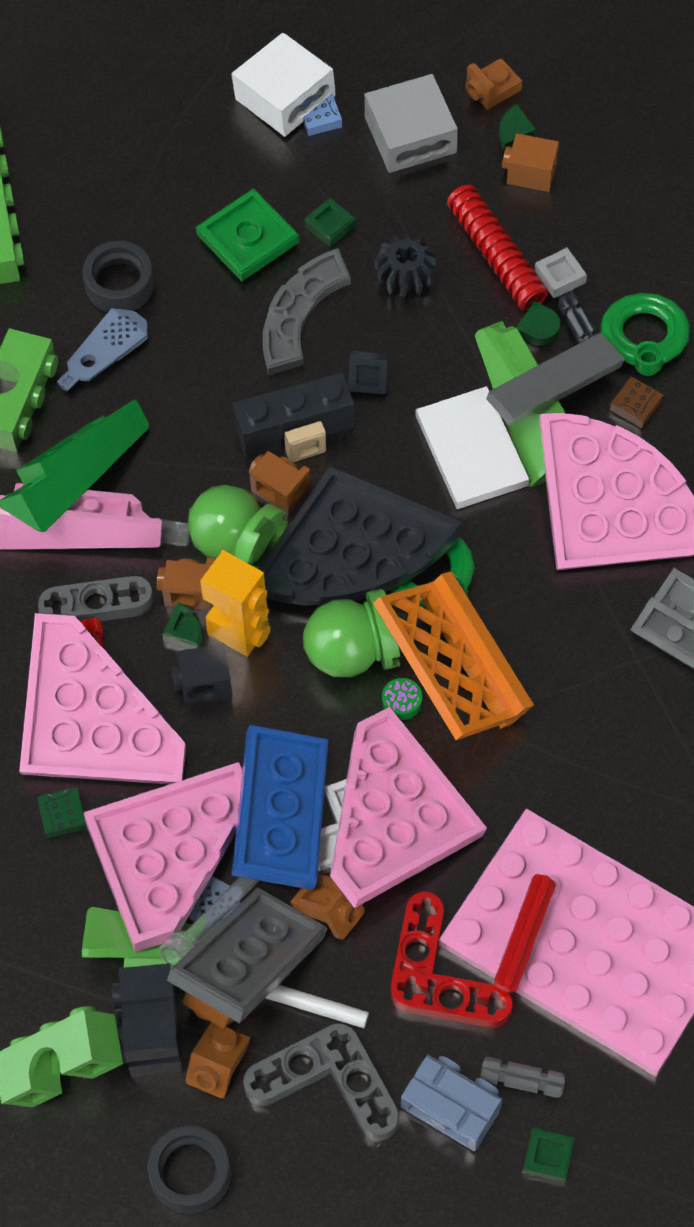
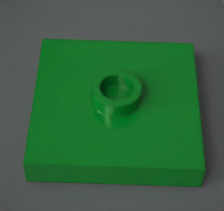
M254 188L196 227V233L201 240L241 281H244L299 243V234Z

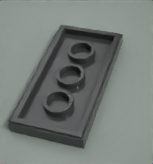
M257 887L170 969L167 981L240 1024L324 939L327 927Z

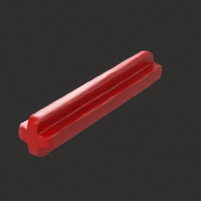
M535 874L529 884L494 978V984L503 991L515 992L519 987L556 887L555 881L547 875Z

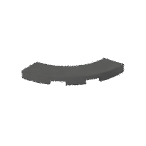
M339 249L326 252L298 269V273L285 285H282L275 294L269 306V312L263 328V353L268 375L304 365L300 340L309 314L326 296L342 287L351 285L350 275Z

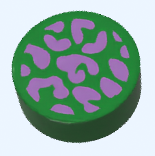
M397 678L390 681L382 692L383 709L390 707L400 720L413 718L418 714L422 706L420 687L414 681L407 678Z

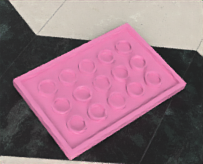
M526 809L440 937L439 946L494 979L532 877L535 874L551 877L555 881L556 887L519 987L515 992L656 1077L694 1016V906Z

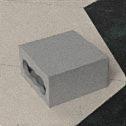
M433 74L365 93V119L389 173L457 153L458 129Z

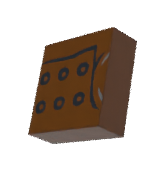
M630 377L611 402L610 410L638 427L643 428L662 403L663 394Z

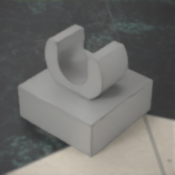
M568 248L535 263L536 274L553 298L558 297L559 299L561 296L573 292L574 288L586 283V273Z

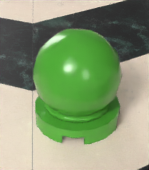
M229 485L214 486L203 492L190 508L187 529L194 546L206 557L215 558L216 560L222 550L258 569L261 562L287 528L288 521L282 519L287 511L275 504H267L261 508L257 498L246 489Z
M378 589L366 592L367 602H364L363 605L351 599H337L315 610L304 629L303 648L309 661L316 668L332 677L352 678L367 671L375 660L381 662L384 670L400 667V662L397 658L400 657L399 646L373 604L379 597L386 595L384 590Z

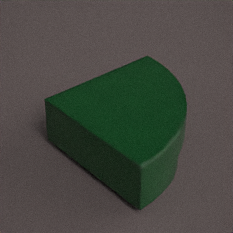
M517 104L504 114L500 122L499 142L503 151H505L506 146L513 147L516 133L535 137V128Z
M177 602L162 634L163 641L186 649L202 647L203 635L198 619L189 607Z

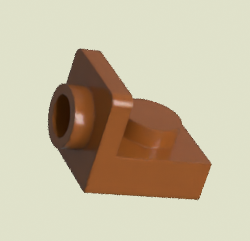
M500 58L483 69H480L475 63L467 66L465 86L471 98L476 101L479 100L489 110L521 91L522 80Z
M318 873L314 889L301 888L290 902L293 908L310 918L328 923L335 938L342 940L345 939L365 912L362 904L356 908L353 907L331 877Z

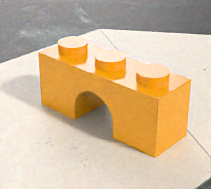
M222 550L200 580L203 599L214 605L205 617L207 633L209 636L248 657L255 646L261 647L270 633L264 572Z

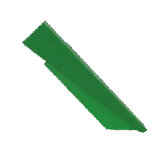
M135 399L109 416L105 417L103 415L93 420L16 470L25 485L0 500L1 509L36 531L46 532L149 428V423L137 400Z

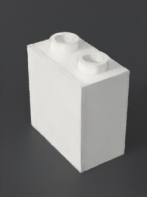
M285 33L280 34L232 72L235 99L284 137L304 121L303 117L331 94H333V97L336 96L333 69ZM321 95L317 100H313L305 110H300L299 105H302L307 98Z

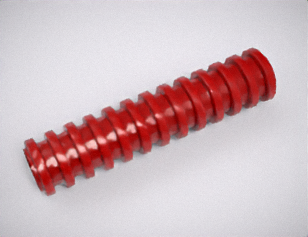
M468 184L454 190L447 200V206L450 210H453V214L459 219V223L464 227L467 234L470 235L471 240L476 243L479 251H482L483 257L494 268V272L500 277V281L506 285L508 292L512 293V298L518 302L520 309L529 310L534 301L541 304L548 295V289L545 285H542L541 279L536 276L533 268H530V264L524 259L523 254L518 251L515 243H512V239L506 234L505 229L500 226L498 219L494 218L493 212L488 209V205L483 201L480 194L477 193L475 187Z

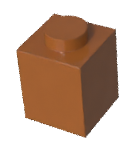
M516 133L513 147L506 146L502 162V168L508 169L507 184L550 192L557 165L559 142Z

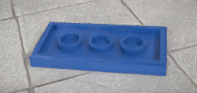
M249 725L246 733L232 876L310 890L314 889L317 882L329 739Z

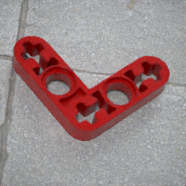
M420 892L413 895L406 906L391 982V999L393 1004L399 1010L406 1013L487 1028L503 1026L509 1020L512 1012V998L507 991H503L492 984L433 974L443 923V904L440 898L430 892ZM423 905L430 906L431 913L436 914L428 916L426 932L418 931L419 913L415 912L421 911ZM414 942H420L428 947L430 953L425 960L415 962L407 957L405 953L406 948ZM407 983H414L417 992L428 994V985L435 986L432 1005L426 1004L427 995L417 993L412 996V1000L404 999V992L398 989H406ZM447 989H455L462 994L464 1000L459 1007L448 1009L440 1003V994ZM470 993L477 994L475 1003L489 1004L490 998L499 999L498 1005L505 1009H498L496 1015L487 1014L488 1009L486 1006L475 1004L474 1013L467 1012L470 1006Z

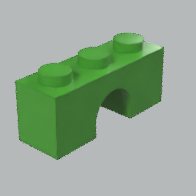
M10 328L7 331L0 348V379L16 383V386L12 390L0 394V448L17 452L22 439L27 440L32 429L31 417L35 408L39 409L42 406L45 398L44 386L48 377L52 378L55 375L58 366V356L54 354L52 339Z
M91 1006L76 1008L70 1012L69 1017L59 1022L46 1023L40 1027L39 1032L31 1036L12 1040L11 1046L0 1051L1 1103L35 1107L62 1094L60 1071L62 1075L93 1079L122 1065L123 1061L115 1014L97 1012L96 1008Z

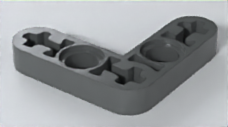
M139 576L122 577L48 588L39 597L38 608L39 614L54 615L52 610L53 602L61 601V615L75 616L80 622L84 619L92 618L106 621L145 614L153 605V593L150 583L146 579ZM131 591H139L138 602L131 601ZM113 592L118 593L119 605L114 606ZM93 594H101L107 598L106 604L99 609L88 608L85 605V601Z
M345 1024L330 1025L254 1064L244 1075L243 1084L248 1099L256 1105L267 1106L332 1074L361 1130L367 1137L382 1141L390 1138L398 1128V1111L357 1034L351 1027ZM333 1037H338L340 1041L349 1040L346 1044V1052L351 1062L345 1066L340 1052L337 1049L329 1050L332 1047ZM299 1054L309 1056L314 1063L311 1071L304 1075H297L289 1069L290 1060ZM356 1057H359L361 1059L353 1061ZM282 1065L284 1077L289 1083L283 1085L282 1078L279 1077L270 1083L271 1091L264 1093L261 1088L252 1089L256 1086L255 1078L262 1075L265 1080H270L278 1075L275 1066ZM357 1071L368 1074L371 1078L370 1087L363 1092L352 1091L346 1083L349 1075ZM377 1093L381 1096L374 1098V1104L381 1115L389 1113V1116L386 1118L387 1126L381 1128L377 1123L369 1124L372 1120V1112L367 1102ZM364 1103L362 1107H358V1105H357V1104Z

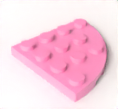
M564 413L540 414L539 421L556 570L694 556V496L686 485L684 477L664 455L639 436L617 425L613 426L602 421L589 419V417Z

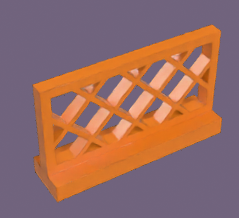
M452 571L441 574L434 582L379 597L373 603L455 740L499 726L500 729L508 727L534 706ZM420 598L426 606L427 610L419 606ZM392 606L407 612V621L398 617ZM417 618L432 626L431 634L416 627ZM441 632L448 643L440 640ZM414 639L429 647L428 655L417 649ZM438 652L452 659L451 668L437 661ZM461 665L467 673L468 677L460 673ZM435 673L449 680L448 689L439 685L434 677ZM458 686L473 693L472 702L457 695ZM482 699L489 711L481 707ZM456 707L470 714L469 724L464 725L455 711Z

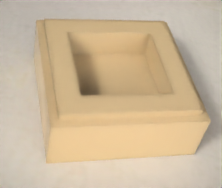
M321 421L285 432V446L289 460L296 462L326 451V434Z

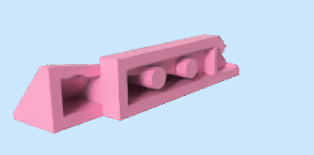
M16 483L14 491L25 484ZM87 490L46 532L36 531L0 507V549L159 547L161 543L162 520L150 518L144 513L141 502L132 494Z

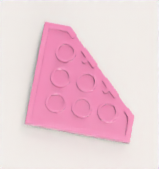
M35 613L19 772L22 775L173 784L182 781L184 778L186 754L185 742L124 674L122 669L102 646L97 643L75 616Z
M390 707L359 722L354 732L330 877L354 908L483 837L487 829Z
M239 762L84 812L87 828L135 953L176 939L235 836L243 771Z

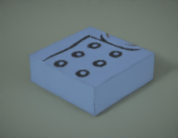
M333 94L303 117V123L308 136L342 127V118ZM321 95L307 98L302 105H299L300 110H305L313 100H317Z

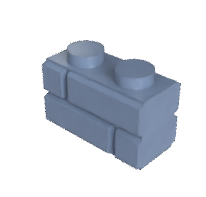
M427 1055L402 1094L401 1108L475 1152L501 1110L502 1098L497 1096L499 1091L484 1079L477 1078L473 1082L461 1075L462 1069L449 1058L440 1056L436 1060Z

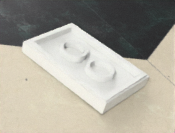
M487 386L416 409V418L456 509L529 486V478L501 416L486 400L489 393Z

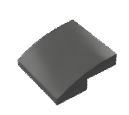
M673 568L656 596L650 598L630 630L694 669V579Z

